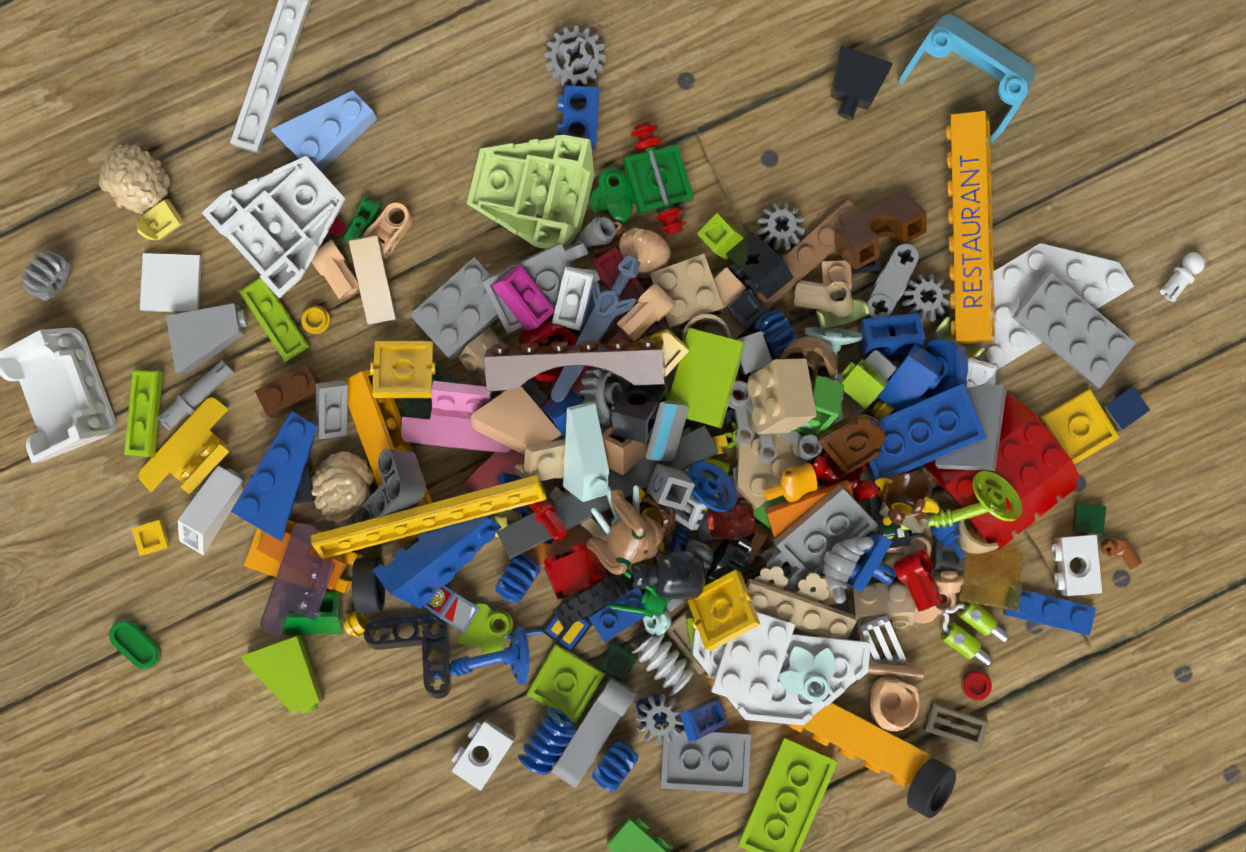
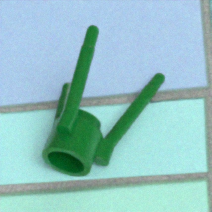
M626 569L622 574L631 581V571ZM647 586L644 588L646 592L641 602L646 605L645 608L611 603L609 607L653 618L655 613L664 614L670 599L660 598L656 595L654 586Z

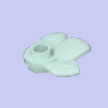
M793 647L789 656L791 670L779 674V680L783 688L793 694H802L810 702L824 700L830 690L829 680L836 671L832 652L829 648H825L814 657L812 653L804 648ZM814 681L818 682L819 689L811 692L809 689L810 684Z

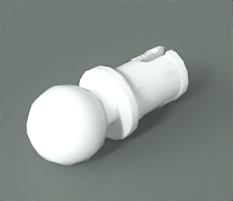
M1191 252L1184 256L1182 268H1174L1173 276L1160 289L1161 295L1167 293L1164 297L1169 301L1175 302L1188 283L1192 284L1194 282L1192 275L1198 274L1204 269V257L1197 252Z

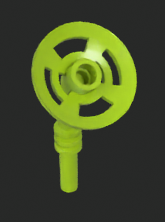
M981 471L974 476L972 482L973 490L979 503L954 511L947 509L946 512L940 510V513H933L929 515L931 521L927 527L935 526L940 528V525L946 527L947 524L953 526L955 522L987 512L1001 520L1014 521L1022 513V503L1017 492L1004 478L990 471ZM985 481L990 482V483L996 485L997 487H995V486H993V485H991V484H986ZM1006 498L1010 501L1012 511L1006 509ZM901 525L902 531L909 530L904 525Z

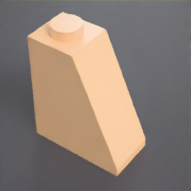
M521 386L517 390L504 391L471 415V427L475 431L525 455V448L528 446L561 440L560 431Z

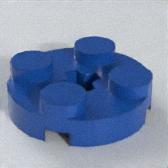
M936 339L928 342L925 345L927 346L925 351L944 363L943 374L939 372L943 376L933 390L928 387V392L926 393L930 396H935L960 384H964L966 388L968 362L965 347L951 340Z

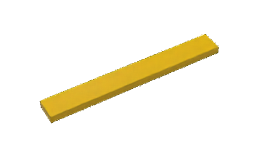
M538 475L314 534L311 535V544L320 557L325 559L543 501L546 499V492Z

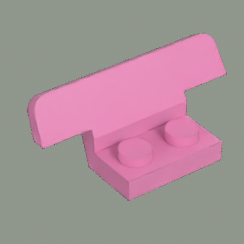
M433 381L430 420L402 417L401 436L407 443L504 454L512 450L475 431L471 427V415L491 401V391H487L485 386Z

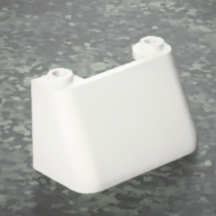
M76 328L39 330L0 351V376L7 381L20 382L38 433L32 434L26 440V449L31 463L45 461L115 432L117 426L116 419L87 341Z

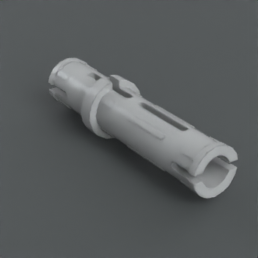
M220 360L213 369L182 396L179 394L175 398L176 401L157 417L158 420L162 421L161 423L170 431L188 413L190 415L195 412L194 408L235 372L230 369V366L224 360Z

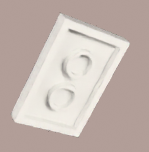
M756 612L761 625L725 643L710 691L768 710L795 624Z

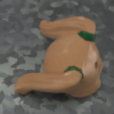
M614 489L611 491V503L620 518L613 523L607 542L594 537L587 542V548L597 555L608 571L621 575L631 564L655 557L658 552L657 546L663 540L664 533L662 527L656 521L646 515H639L633 506L626 501L620 489Z

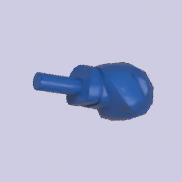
M960 521L953 523V526H949V524L946 527L940 525V528L930 526L932 534L944 547L952 546L959 559L966 556L957 542L961 537L957 529Z

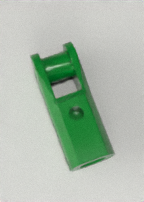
M365 195L342 240L349 244L350 239L363 237L366 230L378 216L383 203H375L370 200V196ZM364 210L371 213L368 220L361 217Z

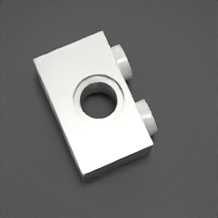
M1097 535L1055 538V544H1052L1051 550L1053 560L1057 561L1058 573L1054 575L1056 589L1060 590V595L1074 596L1102 593ZM1075 557L1081 563V568L1077 573H1073L1070 569V562Z
M488 719L485 720L483 725L478 722L468 735L472 739L467 749L460 747L452 759V762L456 764L452 772L480 791L515 740L513 736ZM476 746H484L488 749L489 757L486 760H479L474 756V748Z

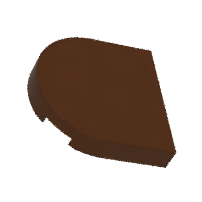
M868 415L849 416L816 434L818 442L846 475L875 459L881 453V447L886 440V434L881 423Z

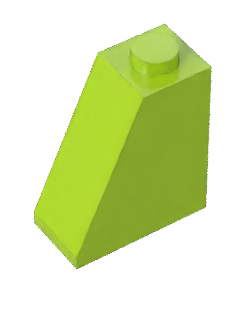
M302 635L241 656L243 662L291 712L300 710L302 715L319 709L317 703L325 700Z

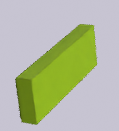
M258 278L239 291L286 363L311 348L277 295L261 278Z
M133 370L124 455L155 457L158 430L157 417L160 410L163 372L149 370Z

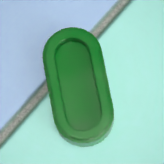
M122 620L116 622L109 631L110 642L134 666L140 669H149L159 663L161 659L160 646L135 622Z

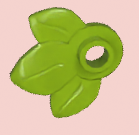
M477 603L476 605L480 609L466 631L462 633L459 643L469 648L481 647L482 654L503 650L505 638L511 634L514 627L511 615L503 610L493 611L486 604ZM497 619H502L505 623L502 630H497L494 626Z

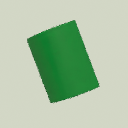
M282 593L279 619L285 635L343 634V603L341 593Z

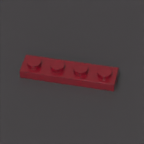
M617 247L592 261V265L609 291L615 285V280H618L617 277L620 275L618 265L624 260ZM636 277L628 279L629 281L625 284L626 287L623 289L622 294H620L622 301L635 298L637 301L634 306L645 293ZM661 319L659 322L656 321L651 325L640 339L666 329L669 330L664 320Z

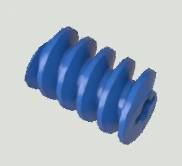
M548 707L546 710L552 718L543 716L540 719L545 727L537 725L534 728L538 736H529L528 739L532 745H523V751L527 755L518 754L520 762L530 771L544 775L551 772L552 765L558 761V756L564 752V746L570 743V737H573L576 733V726L572 720L554 707Z

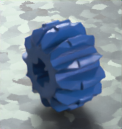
M777 309L764 313L754 322L755 333L762 331L769 354L774 359H780L784 349L793 340L797 339V335L789 320Z
M523 554L514 557L496 584V592L502 598L514 604L521 602L538 576L540 565L531 557Z
M620 740L616 741L592 772V779L603 789L605 788L609 792L616 791L638 761L639 754L628 744Z

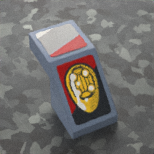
M447 584L436 592L428 604L424 605L426 609L462 632L466 631L480 609L478 605L454 592Z

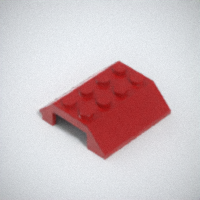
M1011 394L1005 397L996 471L990 472L1001 476L1014 488L1022 503V513L1014 521L1001 520L990 512L968 519L976 527L975 533L985 544L998 543L999 548L996 550L999 551L1014 539L1011 534L1013 531L1019 535L1036 521L1033 516L1035 513L1041 517L1058 503L1056 496L1064 499L1078 487L1076 480L1080 476L1070 456L1036 414ZM936 460L923 465L924 470L938 487L943 486L960 508L979 503L974 493L972 482L974 476L981 472V470L939 469L935 465ZM985 481L986 484H991V485L997 487L996 485H994V484H992V483H990V482ZM1006 498V509L1012 511L1010 501Z

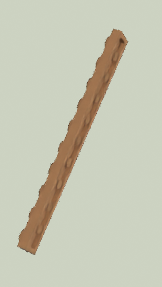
M849 199L782 258L794 278L768 300L759 292L755 295L766 310L772 307L836 249V229L863 215ZM727 308L717 316L727 324L731 337L734 340L746 330L741 328ZM709 323L701 330L727 338L723 329L714 323ZM677 365L665 377L664 385L668 386V392L672 389L678 368Z

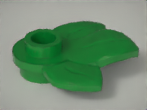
M608 168L600 174L598 187L591 193V209L594 214H599L607 209L616 221L625 224L631 215L633 204H635L628 179H626L622 171L617 168ZM610 177H614L617 180L616 187H612L609 184L608 180Z

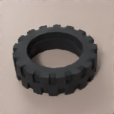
M614 574L556 607L553 611L565 629L631 591V588L623 574Z

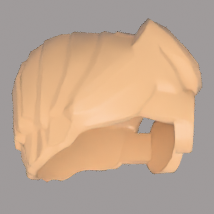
M632 228L620 238L619 249L623 258L625 259L627 255H630L640 262L638 278L649 279L651 278L650 273L668 266L671 258L670 248L662 236L656 232Z
M883 676L874 682L871 688L870 711L872 719L877 726L896 732L909 727L918 717L920 700L916 686L900 681L897 677Z

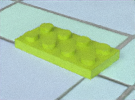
M783 737L737 843L738 847L750 852H800L838 761Z

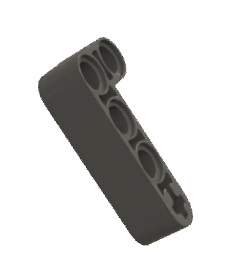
M384 449L380 453L378 469L383 484L345 522L343 527L412 509L423 499L426 486L414 452Z

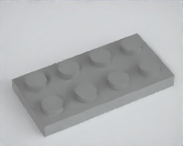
M1047 272L1012 316L1015 321L1097 388L1104 384L1135 345L1133 340L1052 272Z

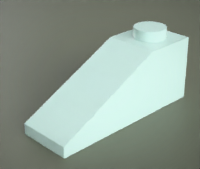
M588 402L567 408L563 487L582 502L605 496L608 491L609 467L596 404Z

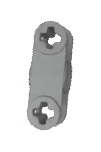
M901 244L890 254L885 266H883L882 271L877 276L866 301L869 309V315L865 317L866 319L887 317L892 313L896 303L905 291L909 278L918 262L919 255L914 246ZM902 253L907 255V262L905 264L900 263V255ZM877 303L882 305L880 310L883 312L879 315L874 314L875 308L872 307Z

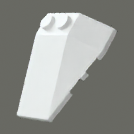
M305 156L273 170L272 173L264 177L253 179L244 186L224 192L202 214L220 234L226 236L261 274L259 277L278 298H281L302 279L346 199L315 164Z

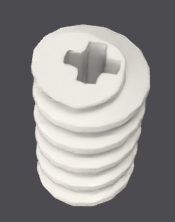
M656 634L651 635L636 647L632 653L643 652L639 659L640 663L650 660L646 670H658L654 679L665 678L662 688L665 689L672 686L673 689L669 695L671 697L690 681L695 670L693 667L684 670L687 663L685 658L676 661L680 653L678 650L668 652L672 643L670 641L661 643L664 634L659 636Z

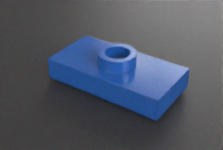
M719 696L710 698L680 713L689 742L696 741L727 725Z

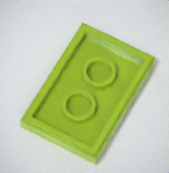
M689 328L684 343L689 347V351L679 361L668 400L688 406L686 419L722 428L746 343Z

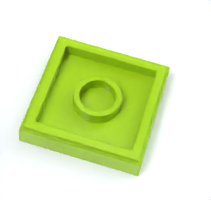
M555 644L528 690L527 695L547 707H554L560 710L572 722L577 723L605 672L567 651L560 645Z

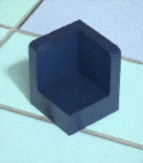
M1134 387L1124 389L1116 395V399L1105 406L1106 411L1116 423L1113 425L1116 431L1124 430L1150 411Z

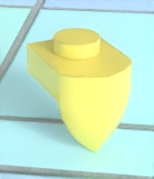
M166 199L139 217L137 232L146 239L161 240L183 225L184 221L170 200Z

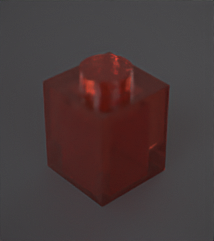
M736 502L735 506L726 512H718L707 508L710 535L712 537L737 541L756 532L752 504Z

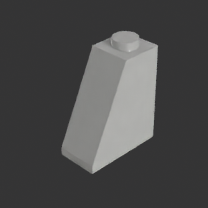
M232 303L167 315L166 320L175 372L181 375L189 374L245 335L244 327L248 326L245 311Z

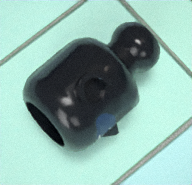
M675 547L674 552H658L654 559V565H649L643 561L631 565V586L636 589L654 586L656 595L662 599L692 600L698 598L703 592L705 583L704 562L702 557L696 553L684 552Z

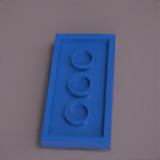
M960 384L878 420L884 429L886 440L881 447V453L870 461L869 464L876 480L879 477L891 479L897 473H906L988 438L965 385Z

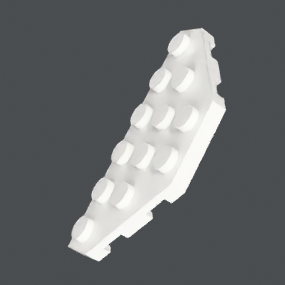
M1040 243L994 271L996 343L973 344L975 347L985 348L977 359L990 364H997L999 369L1042 343L1015 321L1012 316L1047 272H1052L1095 309L1133 288L1134 285L1119 262Z
M694 628L692 654L714 680L725 644L712 651L706 650L699 631ZM792 634L780 674L791 670L789 656L795 646L806 649L814 657L823 649L829 648L834 656L836 671L829 680L830 690L827 697L820 702H810L802 694L788 692L783 688L779 677L768 710L729 697L727 698L745 720L805 725L824 706H828L844 693L845 689L853 682L868 673L871 643L868 641ZM816 681L812 682L809 686L810 691H817L819 683Z

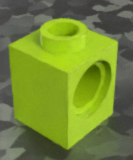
M718 213L697 233L717 255L725 260L728 259L726 253L744 239L743 235Z
M863 359L857 365L851 362L841 373V376L844 378L841 384H844V391L865 409L888 383V380Z

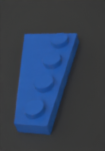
M291 411L231 512L277 540L283 541L286 533L285 529L293 511L294 500L302 482L303 471L308 462L318 426Z

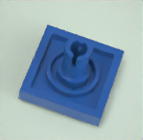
M872 531L865 537H870L873 540V546L864 550V554L860 555L852 574L846 582L848 586L863 592L872 576L885 585H889L893 579L886 576L884 572L893 577L896 576L894 568L881 561L893 541Z

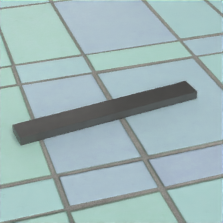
M704 425L680 438L674 461L646 459L645 455L624 475L615 471L610 473L608 476V486L611 488V491L620 489L627 500L633 497V487L635 485H638L643 491L647 489L657 464L684 471L690 468L693 463L703 461L717 454L718 449ZM571 493L550 504L556 507V514L567 530L594 517L591 512L592 508H596L599 513L611 508L607 495L582 502ZM535 513L497 531L510 559L551 539L542 523H538L535 520Z

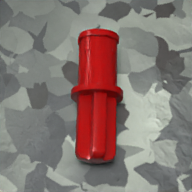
M547 499L529 504L536 514L535 520L538 523H542L552 539L561 540L567 534V528L556 514V507L550 505Z

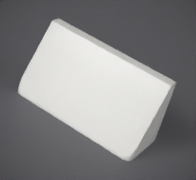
M565 267L552 323L579 331L582 329L596 271Z

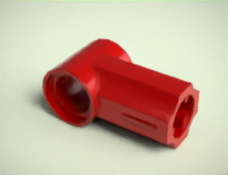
M917 550L894 561L895 573L901 582L907 584L918 612L943 602L931 574L933 572L932 561L925 550Z

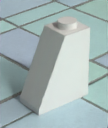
M217 466L178 519L179 541L204 556L243 491V480L238 473L231 469L225 470Z

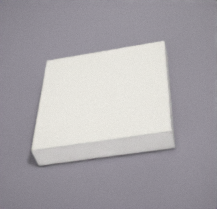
M143 253L140 310L155 312H189L199 310L202 256Z

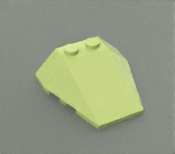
M558 135L551 139L529 140L527 143H511L481 148L467 204L537 248L547 249L561 243L563 249H567L582 229L594 179L591 140Z

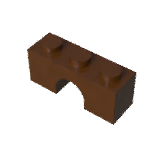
M904 193L836 229V251L857 270L879 258V237L891 236L905 244L926 233L927 211L907 193Z

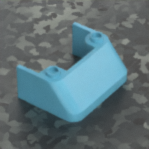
M954 15L942 16L914 55L898 83L903 85L924 51L937 58L946 57L951 52L956 53L1000 82L998 86L999 97L1010 105L991 134V142L993 143L1002 134L1025 99L1035 79V70L1030 63Z

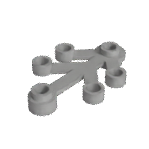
M735 381L728 406L735 411L738 428L735 433V440L738 444L744 446L748 445L754 438V432L749 427L747 410L751 413L753 412L751 396L747 390L748 384L743 381ZM733 392H739L742 395V400H736L733 397ZM795 430L789 433H778L796 447L797 454L804 460H813L822 451V446L814 435L803 437ZM741 431L749 435L748 440H743L740 437ZM759 434L761 448L758 451V457L763 463H771L778 454L776 447L773 445L772 434ZM803 445L810 446L812 452L810 454L806 453L803 450ZM764 449H768L772 452L771 458L765 457L763 453Z

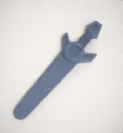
M627 255L618 265L620 275L617 277L618 280H615L616 282H614L615 285L611 288L612 290L603 292L600 283L596 281L592 288L595 307L575 345H579L580 342L586 340H594L598 344L614 317L633 308L637 300L632 298L622 301L620 294H622L623 289L626 287L625 284L629 281L628 279L637 277L640 262L636 258ZM585 365L564 366L551 392V397L555 402L563 401Z

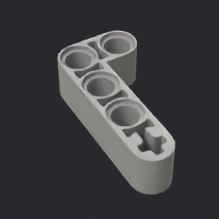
M610 676L577 728L575 735L571 738L570 743L554 765L551 773L576 788L619 718L628 709L636 695V691Z

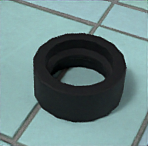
M379 557L356 558L353 563L352 597L354 607L358 613L381 612L384 608L385 587L372 571L380 564L383 566Z
M934 758L927 760L916 773L907 795L908 807L927 818L936 816L952 793L956 781L955 769Z

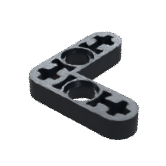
M432 614L376 620L370 622L365 627L364 639L368 646L374 650L422 645L423 682L426 692L434 699L444 698L450 693L452 677L447 622ZM433 624H438L440 629H438L437 634L433 635L430 629L433 628ZM418 625H422L423 627V636L421 637ZM402 627H413V635L407 639L399 637L398 634ZM390 628H393V629H392V632H393V636H394V638H395V639H393V640H391L390 635H389V634H391V632H390V630H389ZM376 630H381L384 635H380L379 640L375 641L373 636L376 634ZM434 650H441L444 652V658L438 663H432L428 659L430 653ZM434 671H439L441 681L444 683L440 685L438 690H435L434 686L431 685L436 682Z

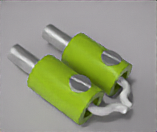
M971 598L966 599L962 604H957L952 609L946 608L942 613L945 616L940 639L965 658L971 659L975 657L983 664L989 665L992 662V657L980 649L981 642L956 623L951 622L948 624V613L957 611L958 617L983 635L987 636L991 633L1002 642H1005L1009 638V634L997 626L998 619Z

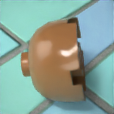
M805 336L793 340L784 349L780 359H807L811 382L817 375L834 380L838 370V361L834 350L826 341L817 337Z

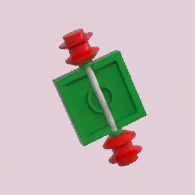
M651 122L640 123L634 127L635 131L630 135L637 137L639 141L634 148L644 151V153L625 157L622 160L638 215L661 209L662 211L658 214L656 220L663 221L664 226L659 231L666 232L667 236L681 233L683 226L687 222L680 221L679 215L683 213V209L673 206L690 202L694 199L679 147L674 145L656 150L655 147L662 140L661 137H655L654 131L658 129V126L651 125Z

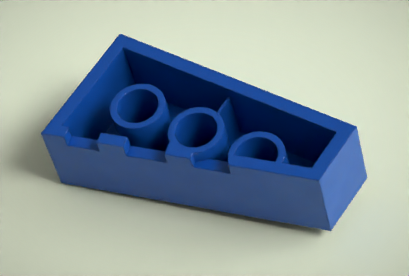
M490 514L420 533L417 536L419 539L417 543L406 551L403 548L399 549L393 554L395 560L385 567L380 564L372 571L391 595L421 609L433 599L441 587L449 583L454 578V575L474 558L475 554L484 544L490 542L495 537L496 532L502 526Z

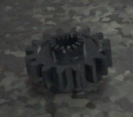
M736 535L735 538H725L714 552V561L706 575L705 585L734 570L745 572L748 565L746 560L750 556L748 553L752 549V543L740 535Z

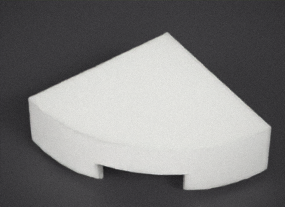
M972 357L968 358L966 387L979 386L988 382L995 375L999 366Z

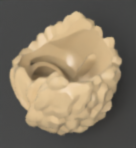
M120 144L110 151V154L104 160V165L101 166L99 186L101 190L110 193L116 202V206L119 208L144 214L159 204L168 194L170 181L168 174H165V170L161 168V162L151 157L149 152H142L141 148L136 145L130 147Z
M343 451L330 454L327 459L321 462L316 475L311 479L313 482L311 493L313 496H316L314 501L315 507L319 510L322 509V515H326L327 521L340 523L348 520L371 496L370 493L373 491L371 484L374 480V475L367 466V461L350 452Z

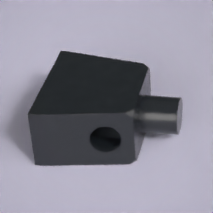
M841 46L836 59L831 97L841 101L837 115L853 120L857 107L868 110L893 63Z

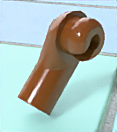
M613 223L616 233L610 243L592 247L596 259L615 247L620 251V238L626 232L622 223Z
M1110 537L1101 544V550L1104 555L1122 557L1129 569H1133L1142 563V560L1126 539Z

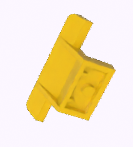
M215 398L206 399L155 454V457H152L139 471L138 477L150 493L171 473L180 481V487L190 494L229 452L228 445L211 428L228 411V407Z

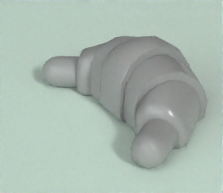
M870 537L840 540L832 547L831 551L825 553L822 573L825 574L826 583L830 591L833 592L835 602L841 604L846 600L844 592L847 588L846 582L852 574L860 555L864 554V550L873 546V540Z

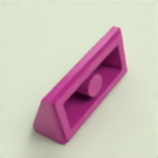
M521 264L493 284L495 291L526 331L539 327L555 312L553 306Z

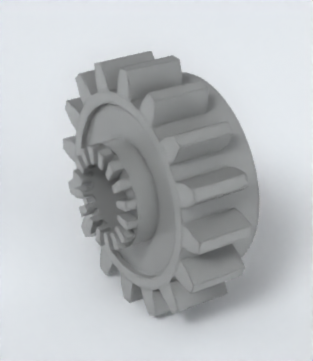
M591 366L592 369L585 371L587 378L581 381L585 386V390L580 391V394L585 396V400L581 404L594 402L600 428L611 427L612 422L609 421L610 410L614 404H618L623 389L629 387L630 382L609 370Z

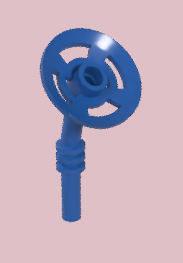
M697 461L690 466L687 476L692 481L693 475L695 477V486L692 492L702 504L718 512L729 511L735 506L737 502L736 488L730 477L721 468L707 461ZM702 471L713 475L717 480L703 477ZM723 488L725 489L726 495H727V501H726V502L723 501V499H724V491H723ZM688 512L685 513L690 518L691 515ZM681 523L677 524L676 528L678 530L673 532L675 536H673V542L668 552H674L675 547L682 550L683 546H687L686 540L690 539L688 534L693 531Z
M517 626L512 634L509 647H504L501 651L475 657L464 656L452 660L451 676L459 677L471 673L475 668L504 662L505 665H510L516 682L519 685H524L529 673V645L525 629L522 626ZM434 671L435 679H441L439 671Z

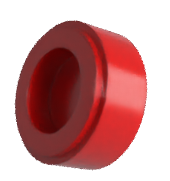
M974 670L964 675L961 681V688L968 698L983 700L990 694L992 683L985 673Z

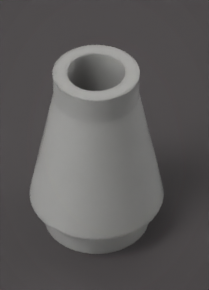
M596 217L576 236L574 242L581 241L586 248L608 244L615 236V226L607 217Z

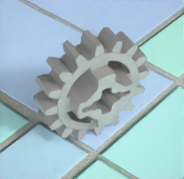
M575 25L573 32H569L567 27H564V35L560 36L556 32L553 34L555 43L547 42V48L551 52L544 53L545 60L551 62L546 64L547 71L554 70L552 79L555 81L561 78L562 87H565L568 82L572 86H577V83H581L582 86L587 87L588 79L596 82L597 76L595 73H603L604 67L599 63L606 62V55L600 54L605 51L604 44L597 45L599 36L596 34L590 37L589 28H586L581 33L579 32L578 25ZM588 45L593 50L594 59L586 52ZM580 50V59L576 58L571 64L570 56L574 57ZM556 57L564 61L563 70L559 67ZM583 70L586 71L582 74L575 75V73L581 72Z

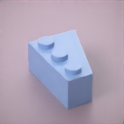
M351 91L271 129V131L298 159L307 156L323 172L377 120V117L371 108L354 91Z

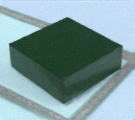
M1075 503L1072 531L1103 535L1106 506Z
M613 642L601 661L599 668L624 682L638 656Z

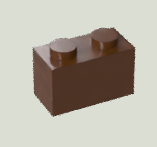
M305 365L255 390V393L267 417L275 419L315 399L316 383H320L314 369Z

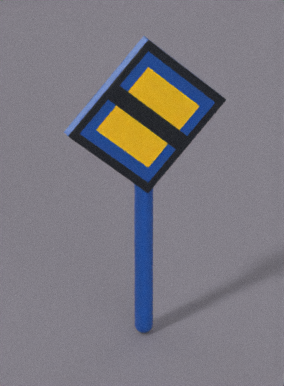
M554 614L544 628L525 630L527 636L546 634L572 653L593 624L586 618H583L564 629L556 614ZM511 632V634L507 636L505 639H510L512 637L513 632Z

